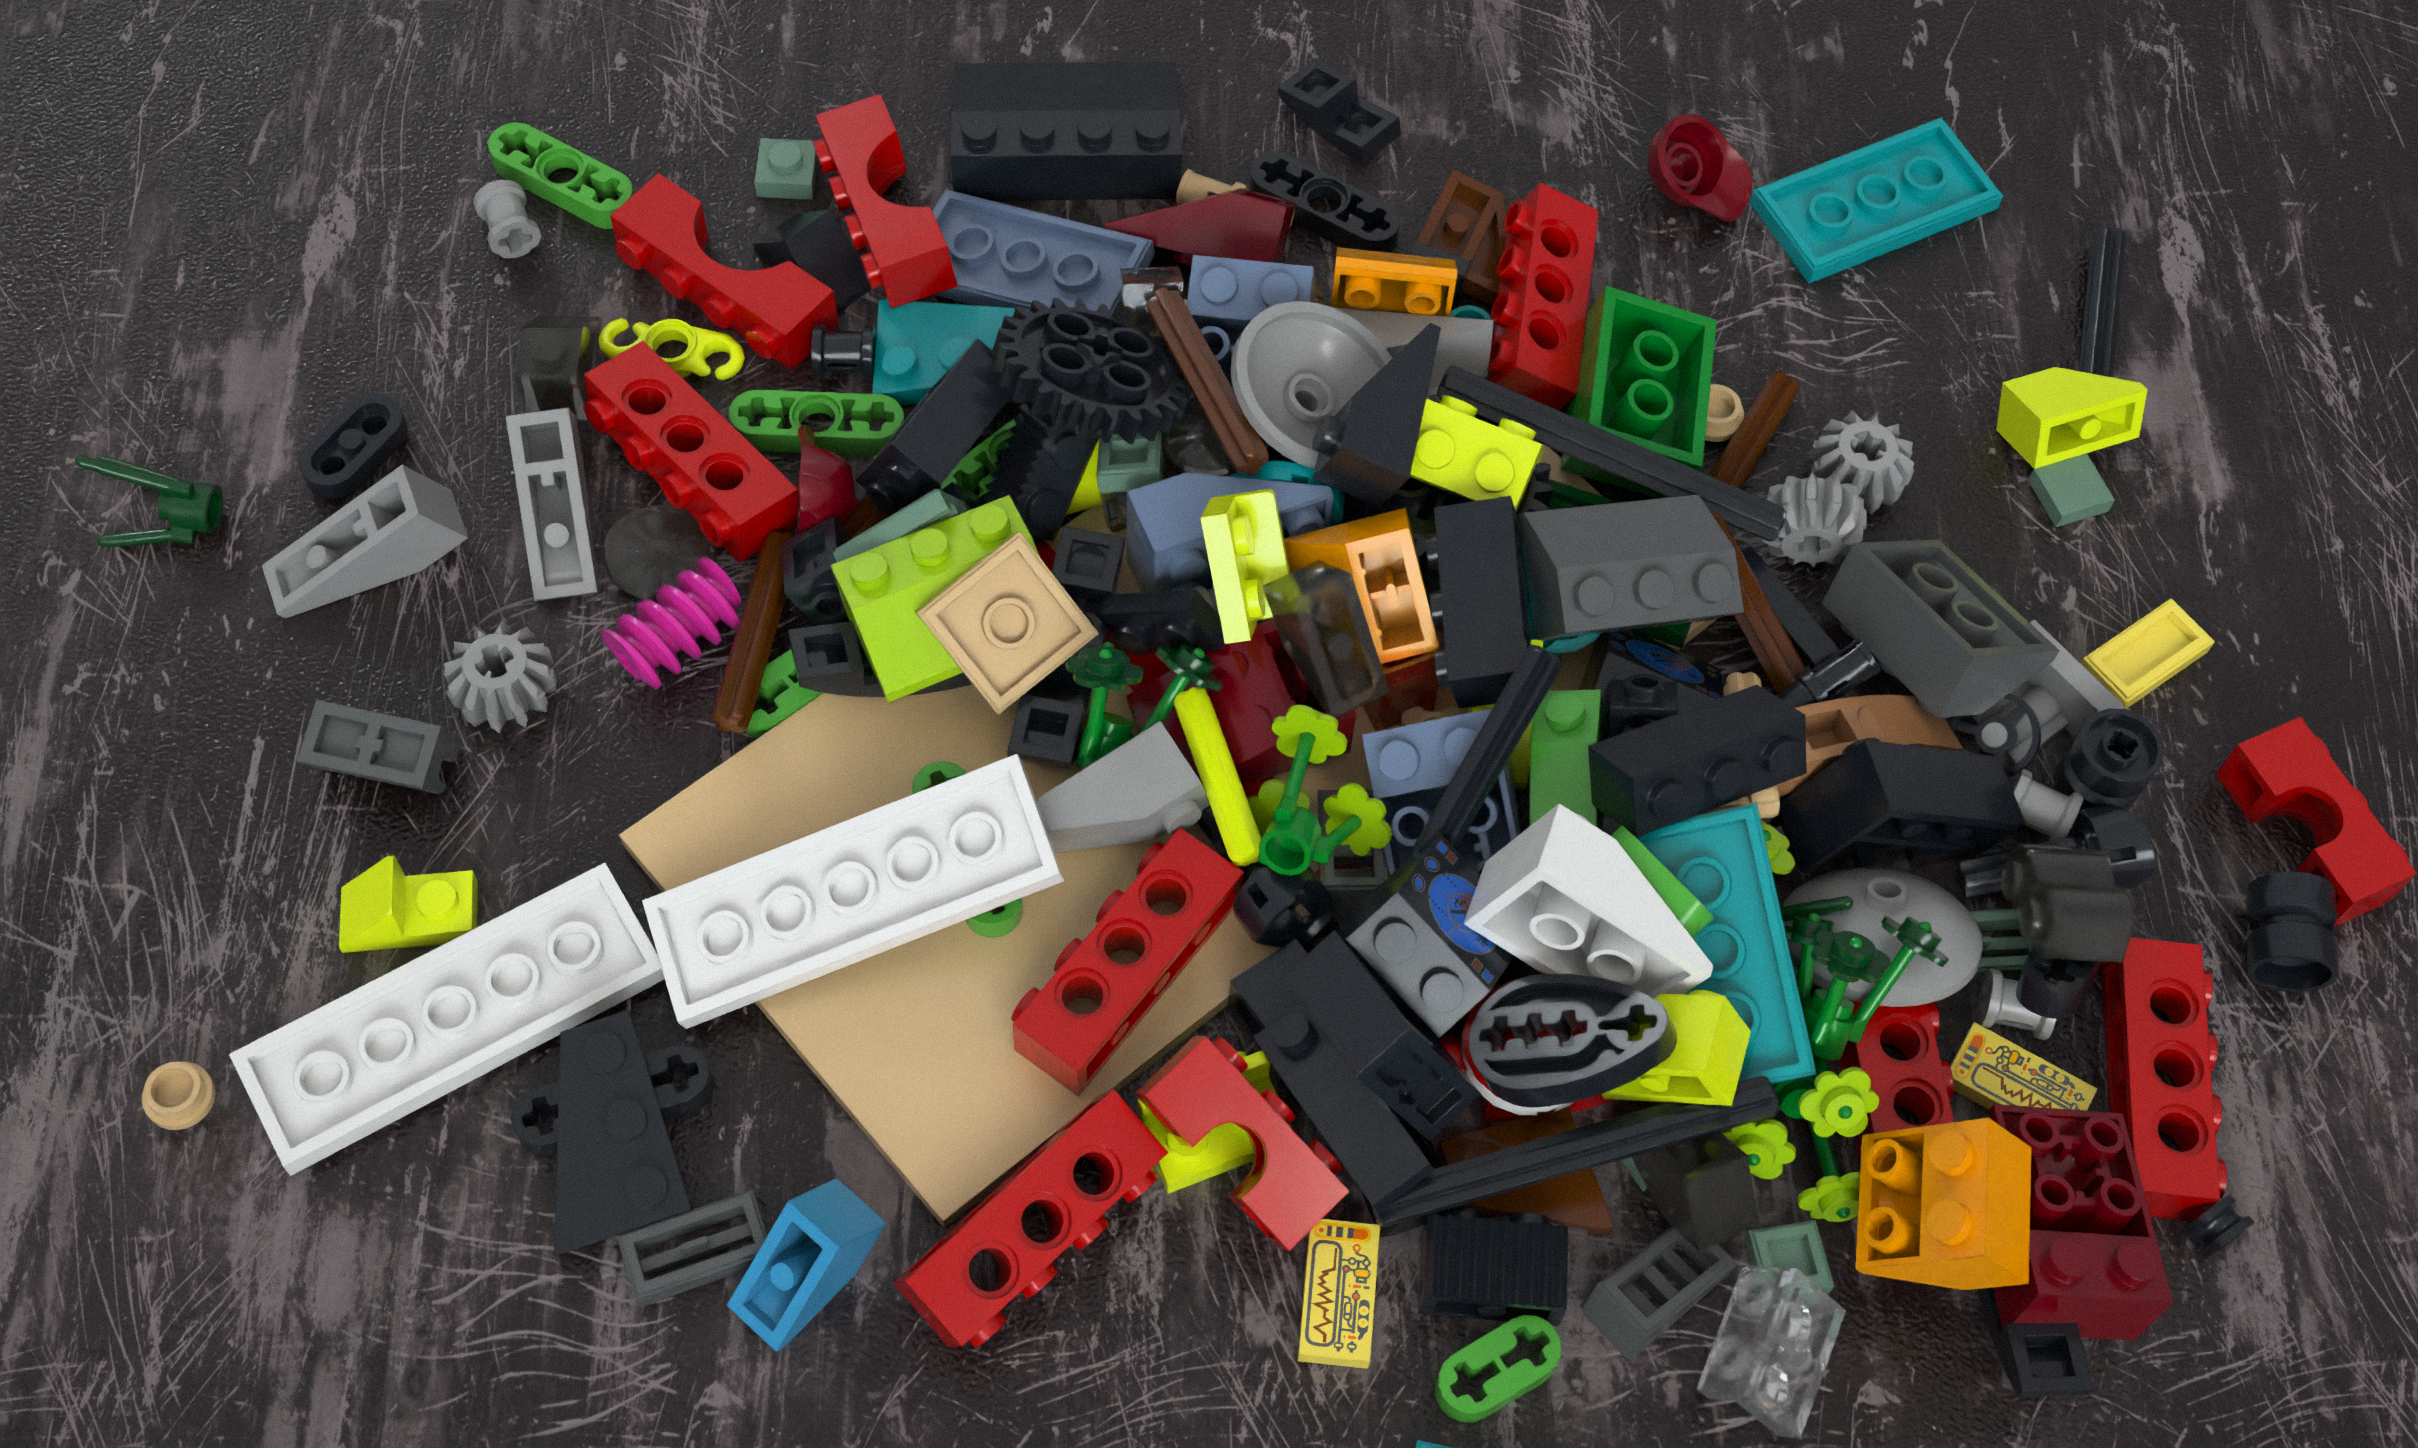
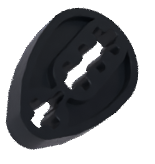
M1575 974L1531 975L1503 986L1481 1006L1473 1020L1469 1035V1049L1472 1060L1492 1092L1508 1103L1529 1108L1572 1103L1606 1093L1634 1081L1665 1061L1672 1054L1677 1043L1676 1029L1660 1001L1625 984L1599 977ZM1646 1023L1651 1025L1652 1028L1643 1031L1642 1040H1631L1630 1037L1638 1035L1640 1025ZM1581 1029L1583 1033L1574 1036L1572 1045L1566 1047L1562 1045L1561 1042L1570 1040L1572 1030ZM1548 1032L1549 1036L1540 1038L1538 1048H1528L1527 1045L1536 1043L1538 1033ZM1514 1034L1515 1039L1507 1040L1503 1051H1495L1493 1047L1502 1046L1505 1036Z

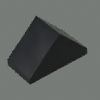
M830 210L797 213L753 244L754 251L771 267L791 261L834 290L837 314L871 290L859 257Z

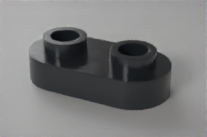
M369 393L352 400L302 450L299 457V469L308 488L317 496L328 499L345 497L356 491L406 439L408 426L399 403L392 397L381 393ZM382 429L377 435H370L374 430ZM341 470V471L338 472V473L329 475V474L332 473L333 471Z

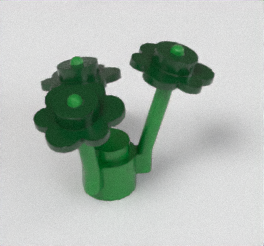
M1105 642L1102 646L1089 645V648L1079 651L1078 656L1072 655L1066 661V669L1074 673L1073 680L1081 686L1093 688L1088 722L1085 725L1075 758L1076 763L1083 768L1088 767L1135 737L1131 733L1133 723L1129 719L1114 713L1105 712L1108 690L1121 691L1125 689L1126 684L1140 683L1143 678L1144 667L1130 664V658L1126 656L1127 651L1115 649L1111 642ZM1184 643L1181 644L1179 649L1170 645L1168 648L1162 645L1158 647L1156 653L1164 659L1166 666L1177 673L1139 734L1159 721L1163 724L1174 706L1173 701L1176 695L1184 691L1190 680L1204 689L1211 688L1219 692L1224 687L1223 682L1214 676L1211 671L1215 664L1205 655L1202 649L1194 648Z
M1815 913L1810 914L1808 917L1794 916L1792 927L1785 926L1787 939L1802 944L1797 985L1814 1056L1828 1060H1840L1848 1041L1860 1042L1869 1019L1916 953L1924 958H1928L1940 967H1943L1948 962L1949 958L1936 949L1942 939L1932 931L1929 922L1923 921L1920 923L1907 916L1904 922L1899 924L1893 919L1884 916L1881 921L1882 927L1903 944L1892 961H1890V958L1885 953L1876 949L1873 942L1867 937L1852 931L1835 933L1833 932L1834 922L1820 919V916ZM1815 963L1827 965L1828 972L1833 976L1829 990L1816 989L1813 997H1811ZM1862 979L1865 982L1875 984L1853 1014L1854 1003L1844 997L1848 983L1857 982Z

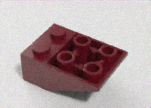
M1310 608L1295 612L1292 616L1278 617L1258 623L1251 640L1227 643L1222 651H1204L1205 655L1215 664L1211 670L1212 674L1224 684L1220 692L1211 688L1206 689V692L1212 702L1242 785L1290 771L1294 758L1282 754L1277 749L1278 735L1273 732L1272 723L1279 716L1286 717L1288 709L1294 705H1306L1313 710L1335 717L1339 723L1337 731L1344 734L1347 739V748L1343 754L1350 753L1356 714ZM1173 670L1126 695L1128 706L1139 732L1177 675ZM1190 680L1184 691H1188L1190 688L1198 685ZM1173 706L1163 725L1201 781L1175 706ZM1327 755V759H1330V758H1333V757H1337V756H1329V755Z
M1993 1104L1990 1108V1119L2031 1147L2029 1284L1993 1287L2002 1329L2006 1323H2077L2080 1337L2136 1340L2174 1302L2123 1113Z

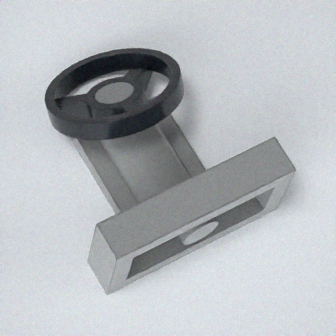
M2035 619L2030 624L2060 650L2054 661L1983 714L1972 717L1969 723L1961 721L1963 716L1952 717L1949 725L1956 738L1958 731L1973 734L1978 746L1983 751L1998 756L2007 778L2027 768L2034 760L2039 748L2063 730H2068L2076 737L2083 724L2094 713L2108 708H2126Z

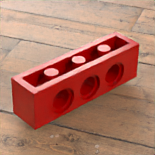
M1540 182L1523 200L1517 199L1513 202L1503 221V231L1507 232L1505 249L1499 259L1496 270L1497 276L1501 277L1498 297L1490 313V320H1493L1494 328L1489 366L1487 368V380L1560 410L1577 395L1599 211Z
M644 341L584 374L586 402L583 404V409L592 427L600 434L607 433L619 444L629 463L638 471L645 470L660 485L664 496L672 506L677 509L684 508L699 523L701 531L715 547L722 546L741 563L761 550L768 533L775 531L782 534L785 531L791 532L797 528L798 488Z
M1181 828L1175 832L1165 845L1157 842L1146 852L1138 865L1136 872L1138 877L1125 892L1117 889L1105 900L1096 916V923L1098 924L1083 941L1075 938L1064 948L1055 963V975L1041 991L1036 987L1030 989L1013 1011L1011 1020L1014 1022L1012 1024L1014 1050L1078 1097L1233 911L1236 895L1243 887V870ZM1160 901H1169L1175 903L1181 909L1171 915H1161L1151 910L1150 907ZM1129 949L1139 954L1140 958L1131 964H1118L1108 956L1114 951ZM1088 998L1098 1003L1099 1008L1092 1013L1079 1015L1069 1011L1066 1006L1075 999Z
M2121 936L2101 965L2108 1110L2112 1113H2123L2150 1217L2194 1221L2223 1197L2227 1184L2226 1165L2223 1159L2217 1158L2216 1134L2219 1131L2222 1120V1103L2220 1097L2212 1093L2211 1071L2215 1066L2217 1058V1039L2214 1032L2208 1031L2206 1009L2210 1005L2213 992L2212 975L2210 971L2203 969L2202 945ZM2151 1008L2158 1009L2166 1014L2171 1024L2157 1018ZM2155 1069L2167 1073L2174 1081L2176 1087L2161 1081ZM2158 1132L2171 1136L2177 1142L2180 1152L2167 1147L2160 1139Z
M1850 1000L1854 1003L1852 1011L1854 1014L1862 1003ZM1936 1002L1905 1007L1879 1006L1869 1019L1860 1042L1848 1041L1842 1057L1838 1060L1840 1073L1850 1067H1858L1866 1071L1871 1080L1870 1089L1876 1092L1880 1101L1876 1110L1867 1113L1868 1124L1865 1130L1859 1135L1854 1136L1859 1166H1861L1862 1135L1954 1122L1950 1105L1954 1089L1953 1075L1949 1063L1946 1060H1940L1936 1042L1939 1032V1013ZM1887 1043L1899 1048L1905 1055L1906 1061H1899L1889 1057L1883 1051L1881 1044ZM1894 1106L1910 1109L1918 1117L1920 1125H1911L1901 1120L1896 1114Z
M1114 1089L1100 1094L893 1284L948 1348L962 1347L968 1341L974 1348H977L1006 1322L1007 1318L1001 1310L1016 1295L1021 1292L1028 1299L1053 1279L1059 1270L1052 1262L1065 1249L1073 1244L1079 1251L1103 1232L1110 1223L1103 1214L1121 1197L1127 1203L1134 1201L1159 1178L1160 1175L1153 1167L1168 1154V1151ZM1080 1157L1092 1160L1100 1171V1184L1092 1195L1081 1191L1073 1178V1169ZM1030 1203L1041 1206L1047 1212L1050 1219L1049 1233L1041 1243L1031 1240L1022 1228V1215ZM979 1251L991 1254L999 1266L998 1281L987 1292L977 1288L969 1275L970 1262Z

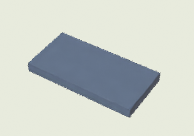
M947 189L944 190L932 210L948 246L957 282V287L934 295L971 305L1007 308L1020 306L1030 309L1032 301L1037 300L1050 308L1053 298H1059L1068 308H1074L1076 300L1081 299L1086 304L1088 310L1097 311L1098 307L1104 304L1109 310V315L1117 318L1123 314L1155 255L1153 240Z

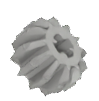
M1852 410L1844 417L1843 422L1831 419L1829 424L1823 428L1819 439L1814 441L1809 454L1811 458L1809 463L1813 465L1810 475L1813 472L1817 478L1824 479L1832 475H1838L1840 484L1850 483L1856 485L1858 497L1864 499V509L1867 510L1869 515H1872L1875 510L1879 509L1881 504L1892 506L1900 498L1904 486L1909 484L1914 473V462L1910 459L1913 454V442L1898 439L1900 435L1899 424L1888 427L1879 424L1877 412L1867 421H1863Z
M1812 472L1809 478L1800 479L1795 476H1787L1784 484L1769 487L1768 497L1765 500L1775 503L1787 511L1784 526L1777 538L1769 542L1762 539L1764 543L1769 545L1770 555L1787 557L1790 565L1799 562L1810 563L1813 568L1819 562H1828L1836 565L1839 564L1841 556H1847L1853 543L1863 541V530H1866L1867 510L1864 509V499L1858 497L1856 485L1850 483L1840 484L1838 475H1832L1824 479L1817 478Z
M501 621L495 633L486 635L485 631L475 626L473 634L475 641L473 643L454 641L453 653L456 659L444 663V676L448 683L447 695L452 706L457 708L458 711H463L466 720L474 728L488 720L490 727L500 734L507 720L515 719L516 723L526 728L528 721L526 712L529 710L547 712L548 700L545 694L556 691L557 678L552 669L554 661L549 648L544 646V643H537L535 634L530 632L527 626L513 634L510 626Z

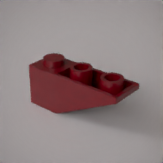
M1239 188L1119 218L1105 223L1104 229L1153 240L1154 246L1173 250V260L1187 265H1192L1193 255L1281 263L1296 202Z

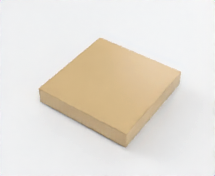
M1018 531L915 611L980 695L998 715L1099 634Z

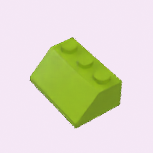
M1010 495L830 565L849 621L853 622L856 636L888 703L963 673L915 611L1016 531L1023 535L1039 556L1033 538Z

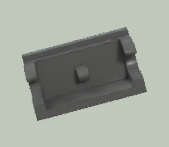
M316 700L297 762L301 765L442 794L446 788L444 781L439 778L442 761L456 762L461 745L439 725Z

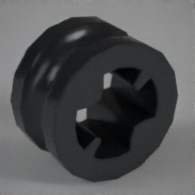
M2231 1194L2212 1206L2181 1231L2186 1239L2194 1238L2201 1244L2199 1254L2204 1260L2217 1253L2255 1223L2250 1216L2242 1217L2236 1213L2234 1205L2237 1201Z

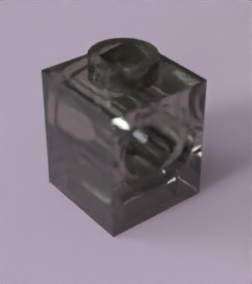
M1179 266L1120 268L1121 314H1130L1129 324L1135 327L1146 324L1151 325L1152 329L1149 335L1151 338H1162L1146 309L1147 301L1155 296V290L1162 287L1167 288L1168 291L1176 290L1184 301V281Z

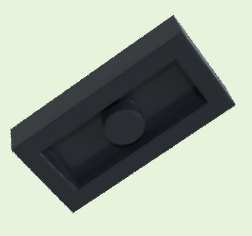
M1197 589L1105 595L1095 613L1099 620L1113 634L1114 642L1130 654L1144 655L1156 653L1160 645L1167 648L1170 645L1179 649L1183 643L1194 648H1200L1203 651H1222L1225 646L1220 616Z

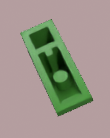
M1601 689L1548 691L1534 714L1530 742V826L1560 803L1572 812L1583 816L1591 824L1603 831L1604 813L1592 805L1588 754L1589 745L1608 739V727Z

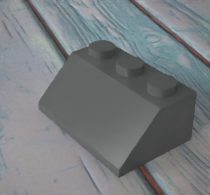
M1699 495L1519 514L1536 640L1711 621L1744 613L1736 550Z
M1939 539L1853 543L1822 601V604L1840 621L1841 629L1855 639L1858 638L1863 642L1867 649L1878 659L1877 662L1881 669L1891 676L1898 678L1917 697L1918 705L1924 711L1937 718L1983 714L2053 662L2060 651Z

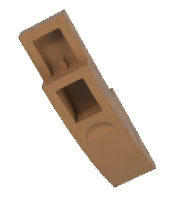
M1866 695L1796 707L1795 709L1805 714L1807 773L1777 784L1779 797L1793 793L1841 758L1843 750L1848 745L1861 739L1877 738L1881 742L1902 745L1919 743L1925 745L1926 748L1950 751L1963 748L1945 718H1937L1924 711L1918 705L1916 696Z

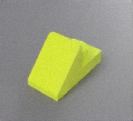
M394 855L385 857L341 887L339 949L342 953L440 945L446 944L477 928L478 881L473 870L405 876Z

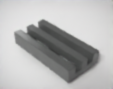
M753 1189L617 1235L635 1301L638 1307H642L748 1270L765 1241L767 1232ZM746 1214L747 1223L707 1237H699L682 1243L678 1247L639 1260L637 1251ZM754 1240V1244L645 1281L644 1277Z

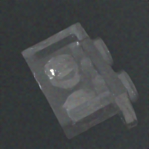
M1744 1266L1740 1271L1697 1385L1698 1391L1708 1399L1737 1402L1778 1436L1801 1439L1846 1310L1798 1268Z

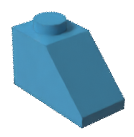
M837 1178L789 1200L726 1306L776 1352L783 1349L856 1275L887 1223Z

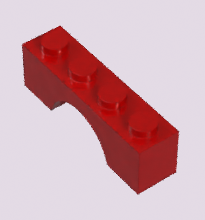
M881 94L815 115L822 138L812 141L823 174L834 171L835 176L828 178V182L839 212L847 209L851 212L850 215L844 216V221L854 249L858 250L865 247L867 250V254L861 255L860 260L871 290L882 287L889 306L893 309L957 287L948 246L931 207L902 206L882 198L886 189L905 174L907 169L897 130Z
M659 173L610 215L616 238L615 249L627 265L635 270L643 268L659 279L662 286L677 299L686 298L697 305L713 324L721 329H727L728 327L745 338L750 347L765 359L774 358L792 371L811 353L814 324H824L827 330H835L839 327L834 290L791 261L767 269L747 271L723 266L704 253L709 236L702 202Z

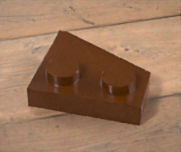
M1453 169L1416 242L1470 260L1465 294L1490 306H1493L1498 297L1501 277L1497 276L1496 270L1499 259L1505 249L1507 235L1503 231V221L1506 215L1505 195Z
M1569 1107L1556 1112L1555 1108L1548 1112H1540L1537 1115H1529L1440 1140L1437 1153L1442 1166L1573 1130L1576 1129V1125ZM1592 1168L1460 1205L1461 1207L1478 1210L1481 1213V1217L1494 1218L1496 1216L1510 1217L1517 1213H1538L1549 1217L1553 1224L1587 1229L1588 1236L1599 1238L1610 1235L1614 1228Z

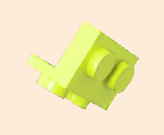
M1443 395L1440 403L1426 399L1410 477L1471 502L1511 496L1515 511H1517L1536 464L1539 465L1544 453L1542 444L1533 441L1536 432L1520 423L1501 418L1498 427L1475 418L1478 411L1477 408L1454 397Z

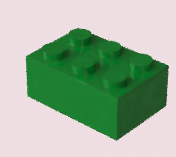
M1605 286L1586 315L1577 395L1569 402L1568 415L1699 471L1703 465L1717 320ZM1563 453L1561 470L1657 499L1666 498Z

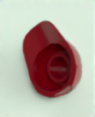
M1697 114L1680 115L1664 125L1653 137L1647 152L1646 166L1654 186L1661 195L1677 205L1699 208L1723 221L1733 222L1741 216L1752 191L1753 180L1751 171L1740 154L1713 124Z
M802 425L798 429V437L801 443V460L796 484L799 507L797 535L832 516L843 526L852 512L856 511L858 507L855 481L850 464L839 454L818 447L812 429L807 425Z

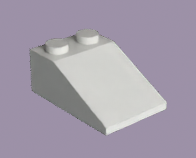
M1560 803L1485 861L1463 923L1542 974H1575L1599 977L1628 985L1652 998L1657 997L1659 994H1685L1711 977L1713 964L1618 841L1591 824L1583 816L1572 812Z

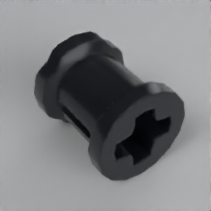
M814 324L811 344V362L814 378H823L826 372L862 373L864 378H873L876 328L865 326L863 331L827 330L824 324Z

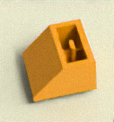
M1337 247L1330 307L1450 317L1458 269L1456 262L1451 259Z
M1406 508L1284 539L1290 575L1299 609L1302 611L1310 608L1333 662L1379 665L1431 652L1435 648H1439L1437 629L1433 623L1430 601Z
M1990 1118L1862 1135L1855 1269L1862 1274L1959 1290L2029 1284L2031 1147Z

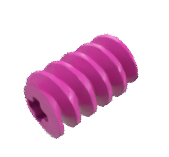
M708 557L698 559L695 564L696 573L691 570L680 572L676 577L677 588L671 585H662L656 592L657 603L647 599L639 602L636 606L637 618L630 614L621 615L616 621L617 633L609 629L601 630L600 634L605 644L617 661L632 677L639 681L642 680L655 690L662 687L656 670L657 667L662 665L675 675L682 672V667L676 655L677 652L682 650L696 661L702 657V652L696 640L700 635L716 646L722 642L716 625L720 620L731 629L737 631L740 619L736 609L742 603L741 597L728 575Z

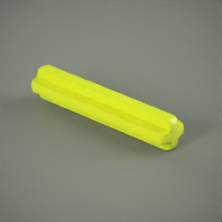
M1199 686L1192 687L1188 691L1179 692L1173 704L1206 791L1227 854L1232 864L1237 867H1246L1251 863L1258 862L1259 844L1262 838L1206 689Z

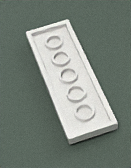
M1015 754L642 900L677 1022L685 1029H688L1065 880L1023 762L1018 754Z
M603 863L230 1053L229 1056L283 1167L292 1176L560 1035L562 1031L571 1029L663 981L665 978L658 954L606 863Z

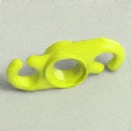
M619 318L609 322L602 329L598 339L600 351L609 360L642 341L655 352L664 342L671 340L681 341L688 346L682 355L676 358H661L682 378L691 373L700 377L708 376L711 373V369L705 359L713 353L726 352L730 357L726 364L719 366L714 371L716 378L721 381L734 377L741 370L745 360L743 348L729 334L693 327L678 319L661 320L651 326L644 322L635 323L632 329L638 339L629 346L619 347L614 345V338L626 332L629 328L627 320Z

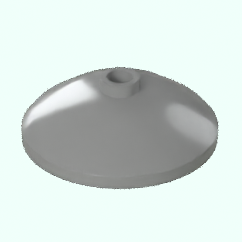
M1308 301L1284 302L1260 312L1241 332L1233 349L1231 378L1238 404L1255 431L1271 447L1298 464L1315 469L1318 452L1312 449V443L1316 430L1327 414L1335 416L1350 398L1377 374L1392 357L1370 330L1342 311Z
M1873 866L1833 870L1800 885L1787 897L1782 906L1843 896L1851 897L1853 899V906L1850 909L1819 915L1820 919L1834 922L1833 932L1835 933L1852 931L1867 937L1873 942L1876 949L1882 951L1890 958V961L1893 960L1903 944L1882 927L1881 921L1884 916L1893 919L1899 924H1902L1907 916L1920 923L1923 921L1930 923L1932 931L1942 939L1936 949L1949 958L1948 962L1943 967H1940L1928 958H1924L1916 953L1879 1006H1917L1949 997L1969 983L1980 963L1983 945L1982 935L1971 913L1952 894L1939 885L1905 871ZM1793 920L1784 922V926L1792 927ZM1788 940L1793 965L1797 967L1799 972L1802 944ZM1816 962L1813 983L1822 989L1829 990L1833 976L1828 972L1827 965ZM1862 979L1853 983L1849 982L1844 997L1862 1003L1875 984L1865 982Z

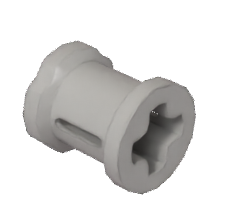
M497 180L486 184L479 189L473 200L477 215L485 220L490 231L487 240L490 249L502 258L524 256L536 247L541 239L537 223L529 219L526 213L527 198L523 187L511 180Z
M2025 769L2021 770L2012 786L2013 793L2026 823L2024 826L2048 836L2049 841L2066 838L2077 817L2084 796L2076 792L2070 796L2064 795L2032 780V772Z
M1989 968L1982 979L1978 994L1976 1022L1988 1029L1994 1023L2031 1030L2034 1038L2047 1040L2053 1032L2057 1019L2043 1017L2027 1010L2016 997V988L2019 981L2003 978L2000 970ZM2048 981V983L2057 984L2055 981Z

